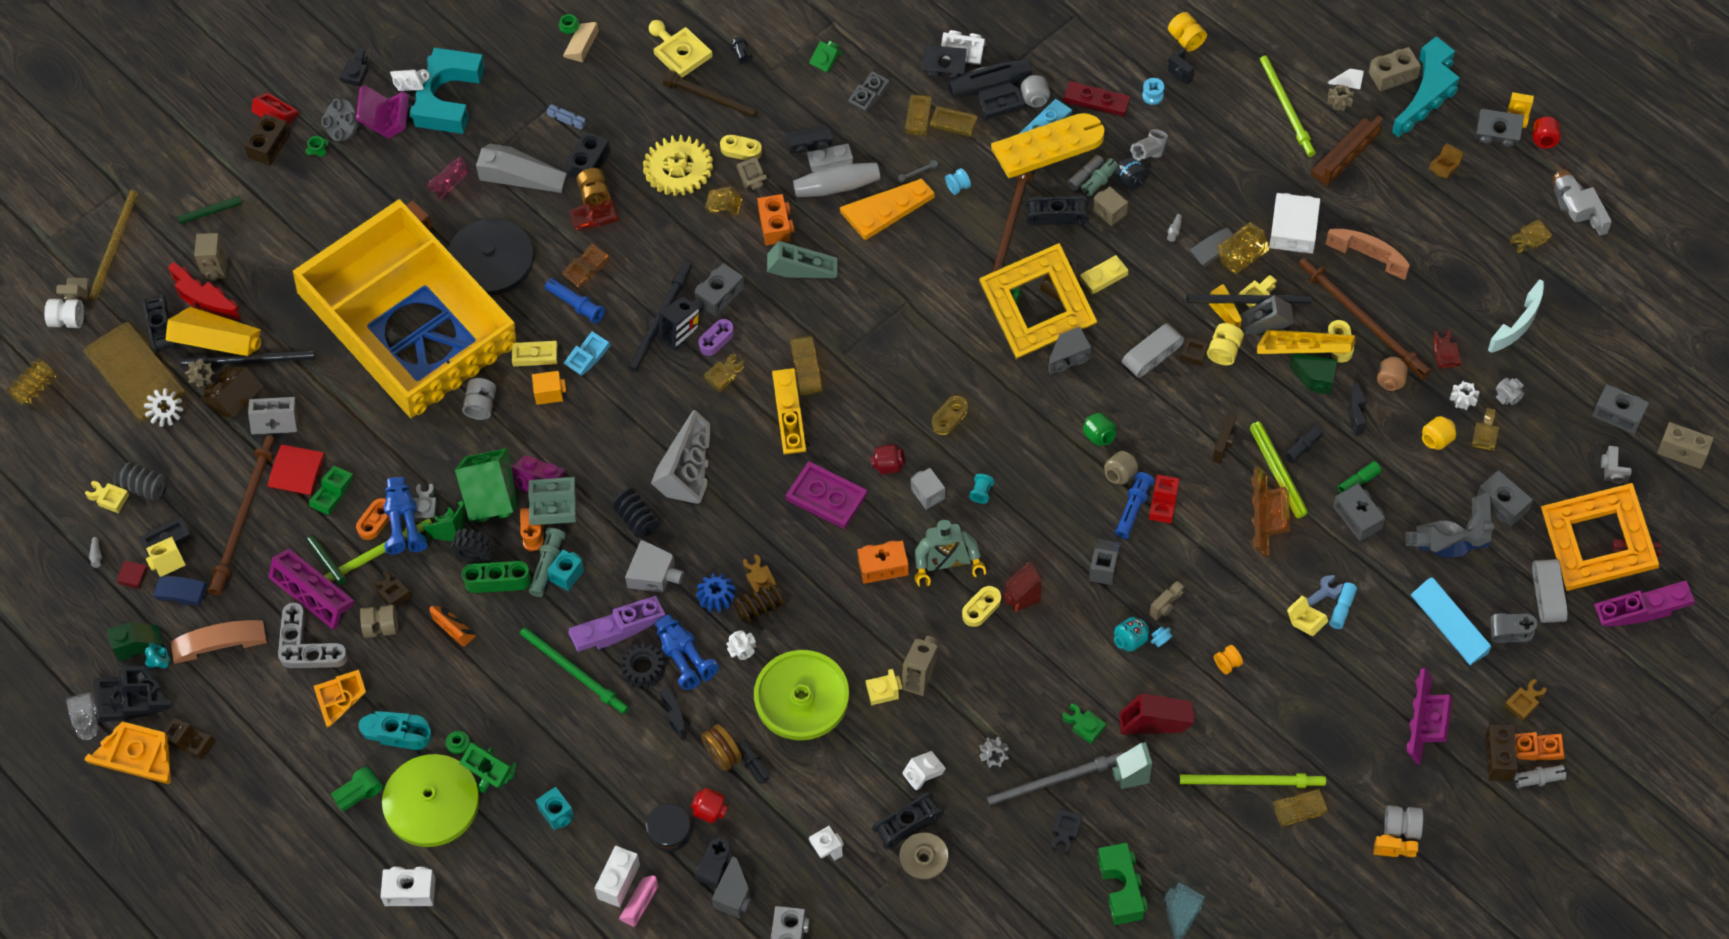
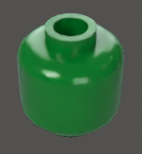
M1095 413L1086 418L1083 425V433L1093 444L1104 446L1110 444L1115 439L1116 425L1105 414Z

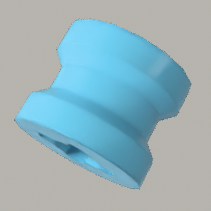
M1158 78L1146 80L1143 85V100L1150 105L1159 104L1163 100L1164 83Z
M962 168L956 170V173L953 175L948 174L945 176L946 184L954 195L960 193V190L963 188L968 189L971 187L970 179Z

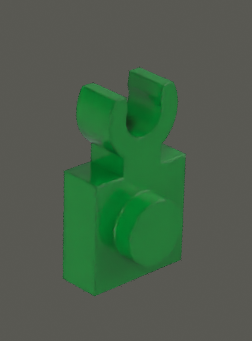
M1071 704L1070 710L1075 714L1069 716L1064 712L1062 719L1068 724H1075L1073 731L1092 745L1105 730L1106 723L1088 710L1083 715L1080 713L1077 705Z

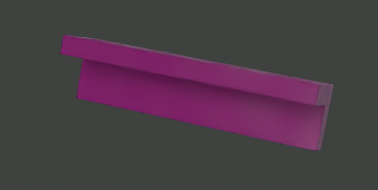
M287 549L272 557L268 578L333 630L337 628L341 613L352 608L354 600L291 549ZM278 570L282 573L283 578L277 574ZM294 583L298 586L300 592L295 588ZM310 596L314 598L316 605L312 602ZM327 610L333 614L332 618L328 615Z

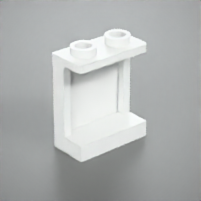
M1277 193L1269 248L1313 254L1320 198Z

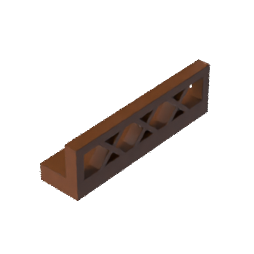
M1378 115L1372 122L1363 118L1312 169L1311 176L1328 187L1380 135L1383 118Z

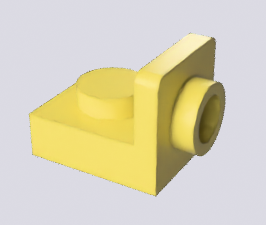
M893 669L888 670L887 676L865 681L871 705L899 699L898 690L902 689L900 677L894 675Z

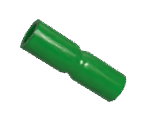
M1371 462L1358 471L1356 475L1351 476L1338 485L1339 492L1342 493L1357 484L1362 486V484L1367 483L1382 472L1381 467L1377 462Z

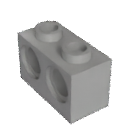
M775 906L771 939H803L804 933L809 931L810 919L805 916V909ZM791 920L796 921L798 923L794 927H787L785 925L788 921Z

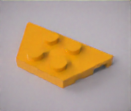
M121 722L111 735L100 742L102 746L92 755L88 754L84 759L89 764L169 785L171 782L168 735L165 732Z

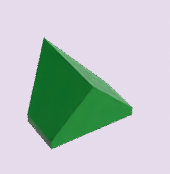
M462 500L458 502L459 508L455 514L449 507L444 515L440 517L434 516L438 523L429 525L427 522L422 523L428 538L453 541L456 531L463 530L467 512Z

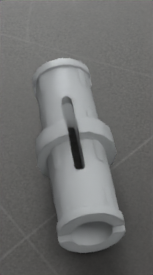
M1563 765L1544 769L1536 767L1532 771L1516 773L1514 781L1518 780L1515 783L1517 788L1536 784L1544 786L1547 782L1566 780V772H1562V770H1565Z

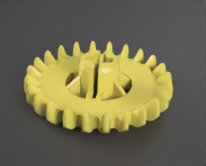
M673 135L671 136V143H668L663 138V146L656 142L657 150L650 147L651 156L647 153L645 154L646 160L643 161V166L645 167L643 172L646 175V180L650 182L651 187H657L658 192L665 190L666 195H669L670 192H673V196H677L678 192L682 195H685L686 191L693 193V188L700 189L701 184L707 183L706 178L711 177L710 171L713 170V158L710 156V151L706 150L705 144L699 147L698 139L692 144L690 136L686 142L683 141L682 135H680L678 142H676Z

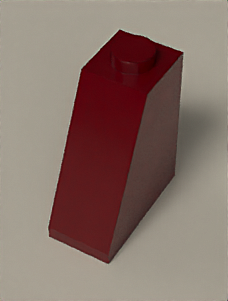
M1141 693L1119 712L1120 731L1123 735L1183 733L1194 724L1195 712L1193 711L1192 701Z

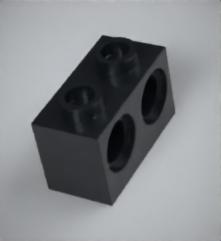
M585 132L582 139L580 138L577 141L573 154L567 157L566 166L569 176L577 179V176L586 169H601L611 153L609 140Z

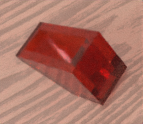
M1032 562L1023 566L1005 583L1004 599L1008 606L1012 605L1015 612L1040 602L1042 580Z

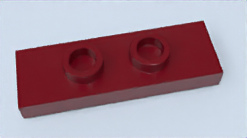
M1069 81L1063 102L1124 117L1130 102V96Z

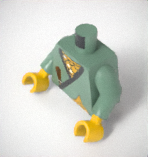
M941 520L938 522L937 527L929 528L926 531V537L921 540L915 549L918 573L914 579L917 585L920 587L919 581L923 577H926V585H930L931 580L925 573V568H927V572L968 565L971 564V560L973 561V576L977 578L975 569L979 567L983 569L985 575L986 568L984 563L979 560L981 555L975 538L968 532L961 531L958 524L951 525L948 520Z

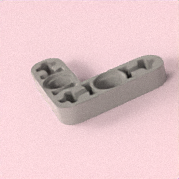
M293 602L283 608L278 657L284 667L329 668L341 667L347 662L348 655L341 644H303L305 612L302 606ZM293 611H297L298 613L295 614L294 617L295 624L292 623V619L290 617V615L293 614ZM297 631L298 635L295 639H286L288 632ZM324 651H326V653H327V655H325V657H326L325 660H324V653H323ZM292 652L294 656L287 660L286 657ZM310 652H319L317 659L312 661L307 659V655ZM339 652L340 655L337 656V659H333L335 653Z

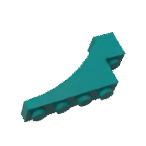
M1437 36L1422 47L1419 58L1423 68L1422 83L1413 101L1395 119L1392 133L1397 137L1401 136L1404 132L1408 133L1419 120L1423 121L1430 111L1434 108L1438 109L1446 98L1453 97L1458 91L1457 86L1460 77L1449 70L1454 63L1455 51Z

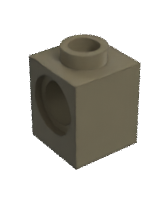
M1111 187L1100 191L1095 196L1093 211L1110 226H1113L1127 215L1128 202Z

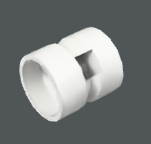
M62 299L47 300L45 305V322L48 327H62L64 324H66L67 328H80L82 326L84 307L81 300L67 299L65 303Z

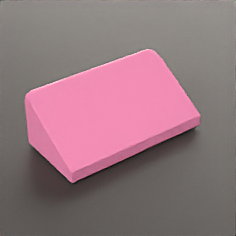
M655 876L644 877L619 918L621 921L633 927L637 925L658 889V882Z

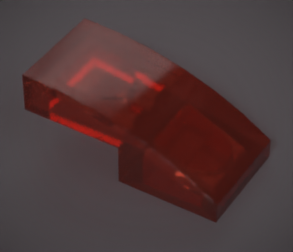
M611 199L592 207L589 203L569 210L575 230L599 227L619 221L615 205Z

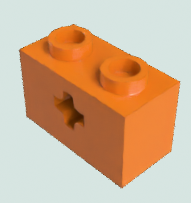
M888 541L882 545H866L861 549H857L863 584L909 575L903 541Z

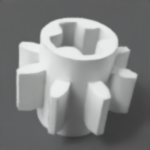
M1462 381L1459 386L1453 385V393H1451L1450 400H1454L1456 408L1459 407L1467 410L1470 405L1476 406V398L1479 396V391L1475 390L1474 383L1470 384Z
M742 630L734 632L729 637L727 650L732 658L737 655L740 660L747 659L755 652L754 648L757 647L755 645L756 640L752 633L746 635Z

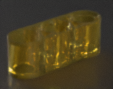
M812 335L790 339L800 396L821 393L822 384Z

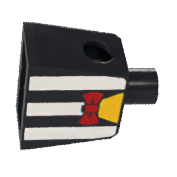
M681 297L660 311L658 339L675 351L698 328L699 313L704 310L703 303L699 299L691 302L685 297Z

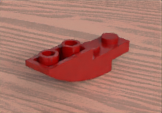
M175 262L168 266L172 279L177 282L175 288L178 295L186 303L196 309L236 322L240 320L238 305L232 299L228 300L225 298L224 292L218 286L214 287L209 282L203 286L198 279L194 280L191 278L190 272L184 266L180 267Z

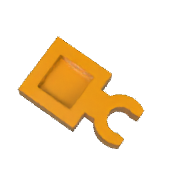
M1392 835L1377 836L1373 855L1416 857L1418 842H1402V839L1395 838Z

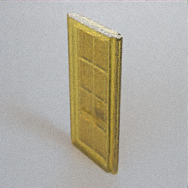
M129 322L119 325L86 346L87 348L83 350L139 422L151 417L145 416V413L151 409L144 408V404L151 403L147 399L148 395L156 398L154 395L155 390H158L162 396L163 389L166 388L168 390L167 396L169 397L173 391L176 392L173 400L179 399L185 394L181 386ZM162 402L160 406L157 405V408H160L161 410L166 407V403Z

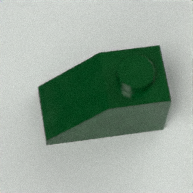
M1293 353L1290 368L1306 388L1319 394H1331L1337 360Z
M128 622L107 629L112 650L118 661L145 653L150 643L164 647L158 625Z

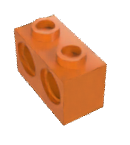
M783 194L757 198L765 246L776 244L778 241L790 242V233L794 232L792 219L788 220L787 215H790L789 202H784Z

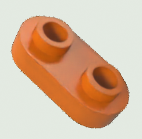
M379 498L374 500L358 520L356 529L362 539L372 540L376 538L389 522V516L385 513L379 514L381 511H384L383 505L386 499ZM368 528H372L371 531L366 532Z

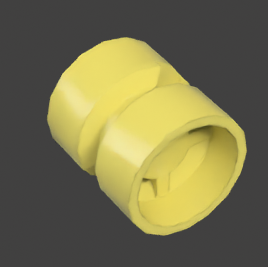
M1219 324L1207 350L1208 358L1220 365H1232L1244 338L1242 330L1232 324Z

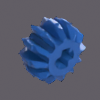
M712 573L711 579L704 577L703 583L698 584L696 595L702 608L708 607L710 613L717 609L721 613L722 607L729 610L730 603H733L736 588L733 586L730 578L725 579L723 574L717 578Z

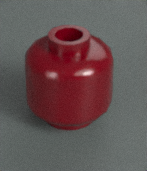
M897 444L876 447L874 455H871L873 469L877 468L881 475L900 472L902 467L906 465L903 448H899Z

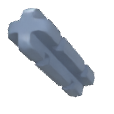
M551 104L547 109L548 116L552 118L557 117V120L571 126L574 124V127L578 129H583L586 125L585 117L576 116L575 113L563 108L559 109L554 104Z

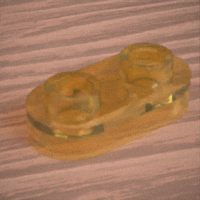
M961 396L950 397L933 415V431L939 435H946L952 432L968 412L967 401ZM958 408L960 411L956 412L953 409Z

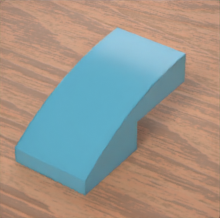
M591 332L580 348L578 346L574 348L565 360L564 365L582 376L598 362L611 344L596 333Z

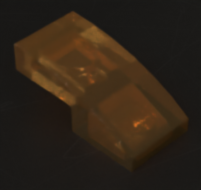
M591 244L579 259L576 257L573 259L562 275L579 287L597 273L610 257Z

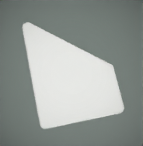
M1348 69L1330 80L1328 84H1339L1349 88L1360 89L1364 71Z

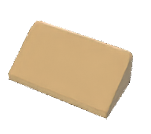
M596 22L580 24L563 57L583 63L599 32L598 24Z

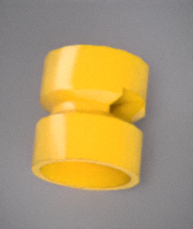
M1189 12L1178 14L1168 26V31L1188 52L1200 47L1207 37L1206 31L1196 23V20Z

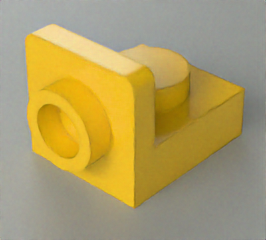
M1512 92L1507 113L1524 115L1522 128H1526L1534 96Z

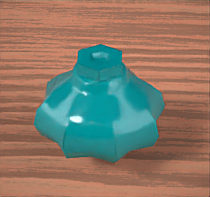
M150 643L146 648L145 665L148 668L168 667L171 658L165 647L162 648L161 645Z

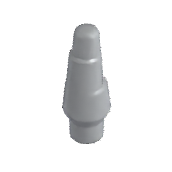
M1181 214L1176 215L1167 231V240L1171 242L1175 241L1179 235L1182 223Z
M97 537L92 538L89 559L93 568L100 567L102 559Z

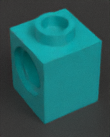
M562 550L548 568L547 573L552 583L569 592L584 572V567L579 555ZM565 567H572L570 570H563Z
M556 787L536 799L538 810L554 831L558 828L566 827L574 818L571 806ZM554 808H562L559 813H551Z

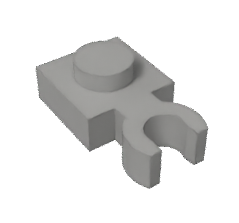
M418 484L416 491L419 498H413L417 505V511L414 513L415 522H422L428 518L431 522H436L434 516H436L437 501L436 498H432L435 493L432 484H429V490L422 492L421 485Z

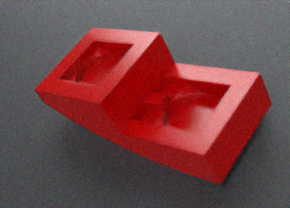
M1157 475L1149 520L1172 523L1180 478Z

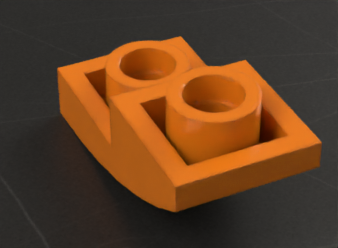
M1536 732L1515 734L1517 759L1538 761L1565 760L1562 734L1537 736Z

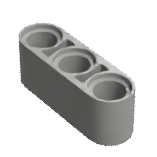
M1166 323L1131 349L1124 356L1122 363L1136 377L1140 378L1174 353L1183 344L1184 337L1170 324Z
M1534 560L1532 573L1541 623L1566 622L1567 605L1559 560Z

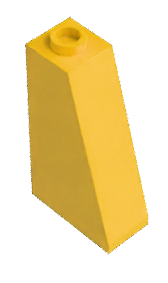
M189 307L168 319L166 340L249 356L260 348L261 329Z

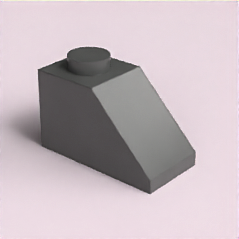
M1275 295L1240 314L1244 334L1265 333L1267 329L1282 330L1294 324L1291 304Z
M732 857L712 897L713 908L740 919L743 912L749 910L752 899L750 898L749 888L738 860Z

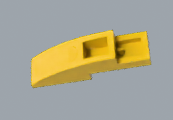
M795 369L772 371L783 453L785 455L806 452Z

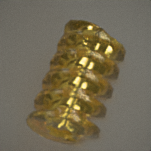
M36 357L37 362L32 361L30 363L31 368H25V374L18 376L19 381L14 380L12 382L13 387H7L6 389L7 393L21 405H24V402L28 404L33 403L29 396L37 398L38 394L35 390L38 389L42 392L45 390L41 385L42 383L50 385L48 376L56 378L52 368L40 358Z

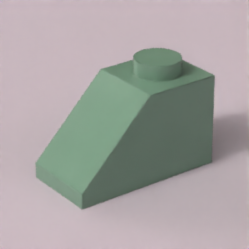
M1146 742L1140 743L1116 758V765L1112 767L1114 780L1115 782L1119 781L1121 789L1150 782L1152 761Z

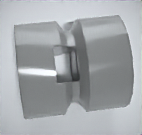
M482 378L469 380L462 407L463 413L477 420L490 418L496 385Z
M1387 805L1384 822L1385 835H1392L1397 838L1403 833L1406 839L1420 840L1423 828V809L1408 807L1404 812L1402 807Z

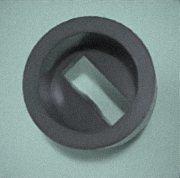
M390 327L385 334L386 342L390 340L389 345L391 346L396 345L405 338L403 335L402 337L398 336L396 333H400V331L394 327Z

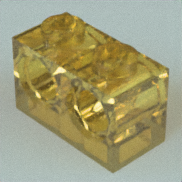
M1251 222L1217 246L1222 265L1234 274H1238L1269 251L1264 231Z

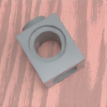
M931 468L919 471L911 478V490L926 510L945 499V487Z

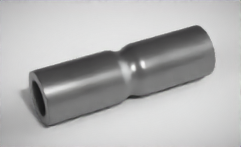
M1095 154L1082 169H1079L1067 181L1068 187L1076 191L1089 176H1092L1096 169H1099L1104 164L1103 158Z

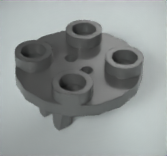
M334 99L321 120L322 126L326 129L328 135L336 141L350 139L354 134L358 133L357 127H362V124L356 119L357 109L354 104L345 99Z

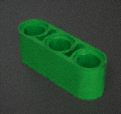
M522 561L470 564L462 570L465 588L471 593L524 590L530 586L532 581L529 568ZM518 574H524L522 577H516ZM501 575L497 579H492L494 576ZM472 577H478L475 580H469Z

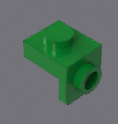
M829 40L827 44L820 41L809 64L829 73L838 55L842 57L843 52L838 50L839 45Z

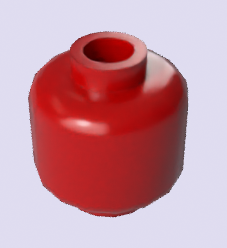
M1542 117L1534 122L1532 137L1535 145L1539 148L1547 149L1559 143L1561 132L1560 124L1556 119Z
M704 788L702 791H697L690 808L693 809L695 817L709 823H714L718 817L723 819L728 805L724 804L725 796L709 788Z

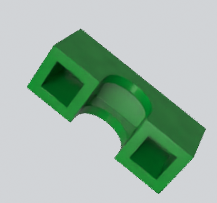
M1127 843L1098 848L1097 858L1103 880L1115 878L1120 880L1125 886L1123 890L1110 893L1109 906L1114 925L1143 920L1144 911L1147 910V902L1145 896L1140 895L1139 888L1142 887L1139 873L1134 872L1133 865H1136L1133 850L1129 851Z

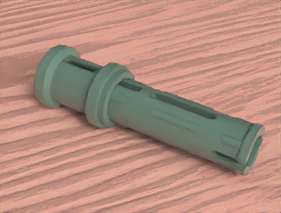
M556 528L546 529L545 534L547 536L544 545L540 547V561L529 589V593L536 597L543 596L549 578L547 570L560 554L561 542L566 537L563 531Z

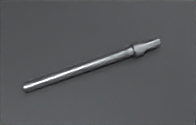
M1123 752L1108 757L1100 756L1094 758L1093 762L987 796L988 805L991 806L1094 771L1101 772L1107 770L1109 766L1116 764V758L1122 755Z

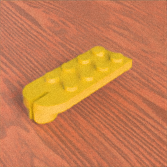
M1076 114L991 143V150L1009 179L1099 147L1104 140V127L1101 125V121L1093 115Z

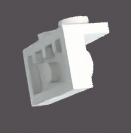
M950 30L949 33L943 32L941 46L966 48L969 50L968 63L981 65L983 50L986 46V41L982 39L981 35L970 34V36H963L961 32ZM947 56L942 58V59L950 60V58L947 57Z

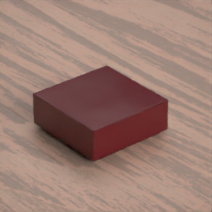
M124 561L116 581L119 585L140 589L148 568L143 564Z

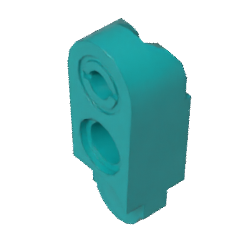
M375 711V714H369L359 722L361 734L368 740L380 741L382 745L421 750L426 748L432 740V732L428 722L418 715ZM392 727H398L396 731L389 732Z

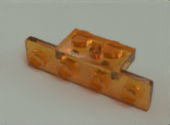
M1258 466L1254 467V476H1252V485L1254 487L1252 503L1255 508V516L1252 518L1255 528L1253 544L1255 549L1263 556H1269V536L1290 531L1289 490L1286 487L1268 491L1267 475Z

